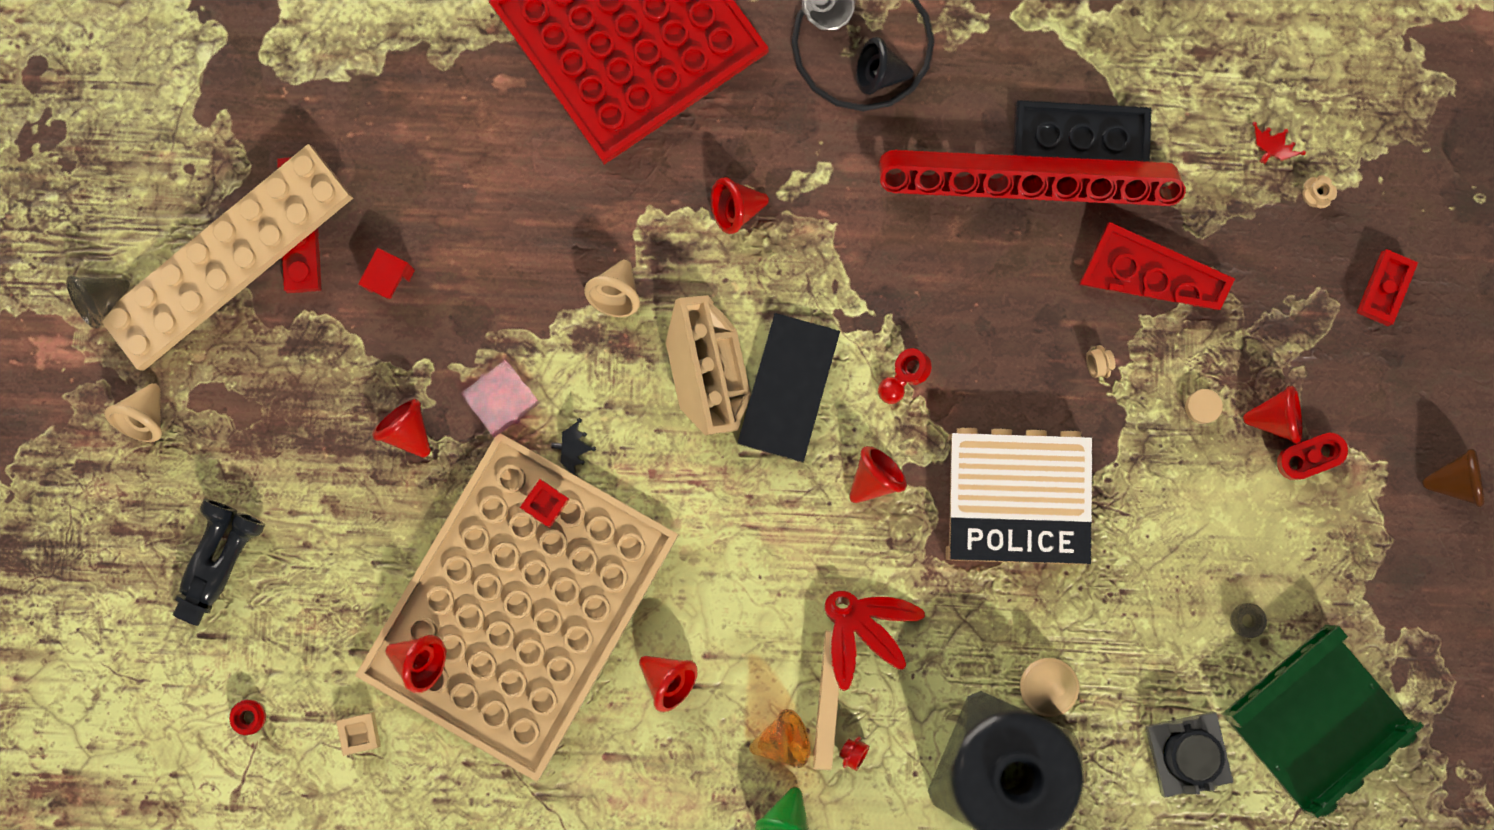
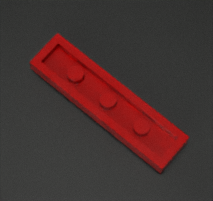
M292 157L277 158L278 168ZM318 228L282 257L284 291L287 293L322 291Z

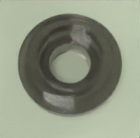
M1243 603L1232 611L1230 623L1235 633L1239 636L1255 638L1264 632L1267 618L1265 612L1258 605ZM1246 614L1252 617V624L1249 627H1246L1242 622Z

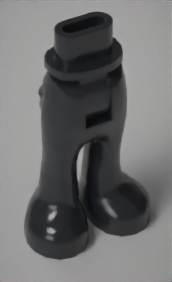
M203 499L200 505V512L207 519V526L196 551L184 571L179 592L182 594L176 595L175 600L178 604L173 612L174 617L195 626H199L204 613L211 612L213 603L225 588L233 567L246 543L251 538L259 536L266 525L248 514L237 513L236 509L210 499ZM232 522V530L228 535L224 549L217 561L214 562V553Z

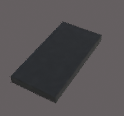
M1017 100L1015 103L1013 155L1150 162L1151 107Z
M774 313L737 445L804 463L840 335L839 330Z

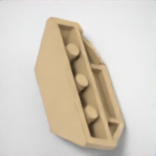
M708 295L682 297L675 300L666 338V347L680 410L704 435L738 430L739 421L751 397L737 330L727 317L713 305L714 302Z

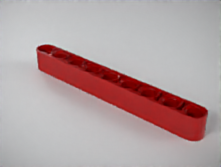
M890 150L884 153L879 161L881 185L886 191L891 193L1158 206L1175 205L1184 198L1186 193V187L1178 168L1167 162ZM891 169L902 170L898 174L888 173V171H890ZM928 170L935 171L934 174L929 176L922 175L923 172ZM961 172H968V173H969V175H967V176H965V177H957V176H956L957 174H959V173H961ZM994 174H1004L998 179L990 178ZM1030 175L1037 176L1033 180H1024L1026 177ZM1063 177H1071L1066 182H1059ZM1100 178H1104V179H1105V180H1104L1103 182H1101V183H1097V184H1094V183H1093V182H1094L1095 180H1097V179H1100ZM1133 180H1139L1137 183L1133 185H1127L1129 182ZM1172 181L1170 185L1161 187L1164 183Z

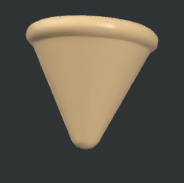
M628 260L619 261L599 276L590 279L585 285L584 293L588 302L596 310L606 315L627 317L634 314L640 306L632 266Z
M155 383L149 384L115 405L108 406L104 412L106 420L116 430L130 438L143 442L158 441L162 436L160 428L161 390L159 385Z
M1043 658L1031 663L1025 669L1021 676L1020 692L1026 706L1033 712L1045 717H1056L1069 711L1075 704L1079 694V681L1074 670L1067 663L1055 658Z

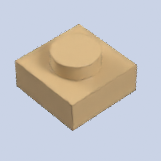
M374 712L336 721L343 756L381 747Z

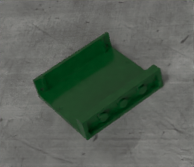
M1325 625L1222 713L1224 718L1302 811L1315 818L1325 817L1332 813L1338 806V800L1346 793L1351 794L1360 789L1365 782L1363 779L1368 774L1384 768L1391 761L1390 755L1397 749L1405 748L1412 744L1417 738L1416 733L1424 727L1422 722L1409 720L1347 648L1343 641L1348 636L1338 625Z

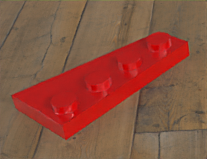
M1108 222L1078 285L1212 310H1221L1235 278Z

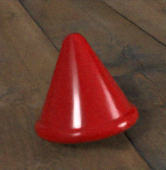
M727 177L718 179L713 185L711 192V208L714 219L719 228L727 234L738 232L746 222L769 203V197L765 193L736 183Z
M1290 385L1284 391L1248 411L1243 416L1244 423L1289 439L1293 443H1299L1302 439V415L1297 389Z
M412 399L401 404L390 412L373 431L372 436L376 441H382L419 457L425 458L430 454L420 400Z
M872 446L862 448L849 494V499L852 503L864 502L891 493L902 492L906 489L907 480L905 475L887 454Z
M426 635L418 639L393 643L385 649L388 659L400 675L405 688L413 693H422L430 689L439 679L445 666L446 648L443 641L435 635Z
M642 656L639 660V666L652 695L654 707L659 712H668L676 708L694 687L698 668L692 660L682 661L653 656Z

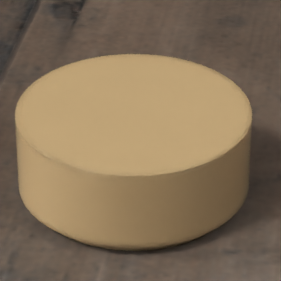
M1200 389L1193 392L1185 403L1187 416L1197 424H1208L1219 418L1223 409L1220 396L1210 389Z

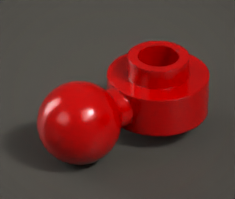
M914 348L901 352L895 361L896 376L883 379L878 386L879 398L887 404L900 402L904 397V386L907 383L918 385L929 377L932 369L930 358L925 353ZM919 363L918 371L913 373V367Z

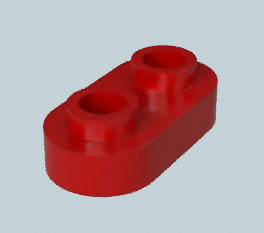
M1324 433L1283 449L1278 455L1277 467L1282 476L1289 480L1305 479L1341 465L1347 458L1348 446L1340 435ZM1323 445H1326L1330 450L1328 457H1325L1321 452ZM1292 457L1298 461L1297 469H1293L1290 466V459Z

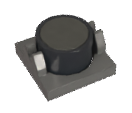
M1208 712L1145 726L1161 796L1200 794V791L1211 792L1216 790L1217 786L1234 783L1217 712Z

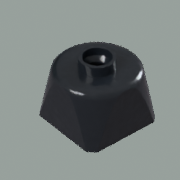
M976 692L967 696L929 786L928 793L934 806L974 830H1061L1072 818L1083 790V762L1078 739L1075 733L985 692ZM1012 762H1023L1024 776L1021 782L1013 788L1005 789L1001 779L1003 770Z

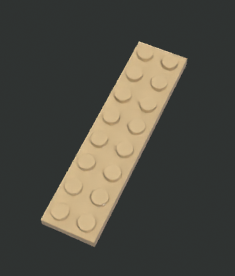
M307 144L98 318L135 368L144 371L350 202L353 197L315 148Z

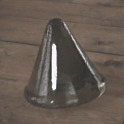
M71 275L66 279L67 291L74 307L86 324L95 329L102 325L103 320L113 309L116 302L122 298L130 287L129 281L124 278L76 277Z

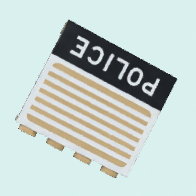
M957 428V433H952L948 436V442H951L950 535L949 546H946V560L1091 564L1092 438L1081 437L1080 431H1061L1060 437L1047 436L1046 430H1026V436L1012 435L1011 429H991V435L977 434V428Z

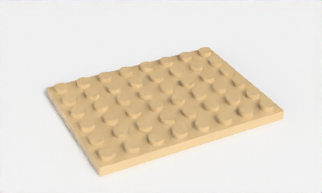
M498 432L355 676L538 782L679 534ZM539 479H542L570 499L551 528H548L520 508ZM426 635L438 636L446 648V661L442 674L430 689L422 693L410 692L405 688L400 675L388 659L385 649L393 643L418 639Z

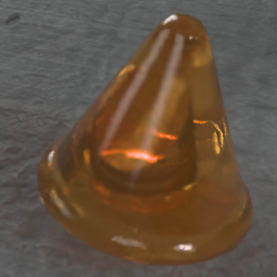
M785 709L750 744L749 750L753 755L785 763L794 768H802L808 762L810 755L809 736L800 716L791 709Z

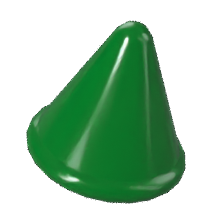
M799 787L790 788L764 817L755 823V830H809L801 789Z

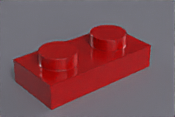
M1388 249L1383 250L1379 255L1356 313L1386 326L1393 325L1418 262Z

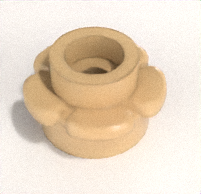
M1327 176L1310 177L1304 184L1302 196L1309 206L1325 208L1331 204V200L1336 198L1337 188L1332 185V180ZM1319 188L1323 190L1322 194L1317 192Z
M1098 345L1096 350L1087 352L1086 363L1093 378L1100 376L1109 378L1111 370L1115 369L1113 353L1110 350L1105 351L1102 345Z

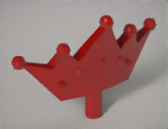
M1257 122L1252 123V126L1255 127L1256 147L1266 152L1260 160L1262 164H1266L1271 156L1284 161L1306 154L1304 150L1301 152L1293 150V147L1296 145L1295 142L1285 145L1288 129L1270 136L1271 128L1268 127L1265 131L1261 132L1257 127Z

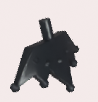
M578 418L575 424L562 432V443H551V449L561 450L560 462L571 474L577 477L576 465L585 464V461L581 460L578 456L591 450L596 451L595 446L591 447L580 440L582 436L586 437L587 435L586 432L578 430L579 423L582 422L581 418Z

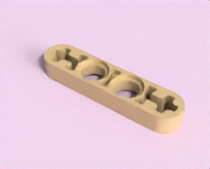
M825 630L813 769L831 771L839 687L834 675L831 658L833 631Z

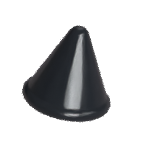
M880 37L869 39L859 54L856 66V81L860 91L866 95H871L878 90L909 80L914 75L913 69L889 48Z

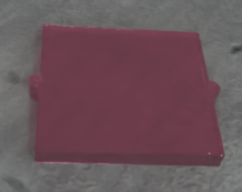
M504 360L487 374L482 373L478 381L461 393L494 438L513 423L518 424L522 416L540 404L507 360Z

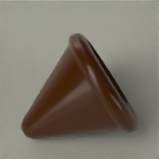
M1469 449L1467 453L1425 477L1422 484L1428 490L1473 503L1478 507L1484 505L1478 456L1474 449Z

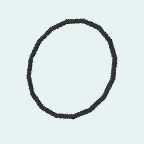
M911 0V2L923 17L928 38L923 68L910 87L890 100L866 105L837 100L817 87L802 65L798 47V37L802 17L804 16L801 8L796 15L791 43L796 67L811 90L837 107L858 111H869L892 106L915 91L930 68L935 42L929 14L919 0Z

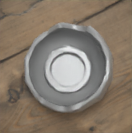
M802 0V11L807 19L817 28L822 30H838L846 25L855 11V0Z

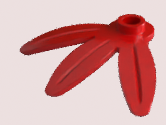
M836 591L830 594L825 601L824 609L828 618L835 623L831 641V658L838 687L846 691L850 688L856 666L854 632L886 663L896 669H904L906 661L898 644L888 631L872 618L890 621H919L925 617L923 609L910 602L893 597H868L858 600L852 593L847 591ZM837 604H845V605H847L848 607H846V608H839V607H837L836 605H837Z

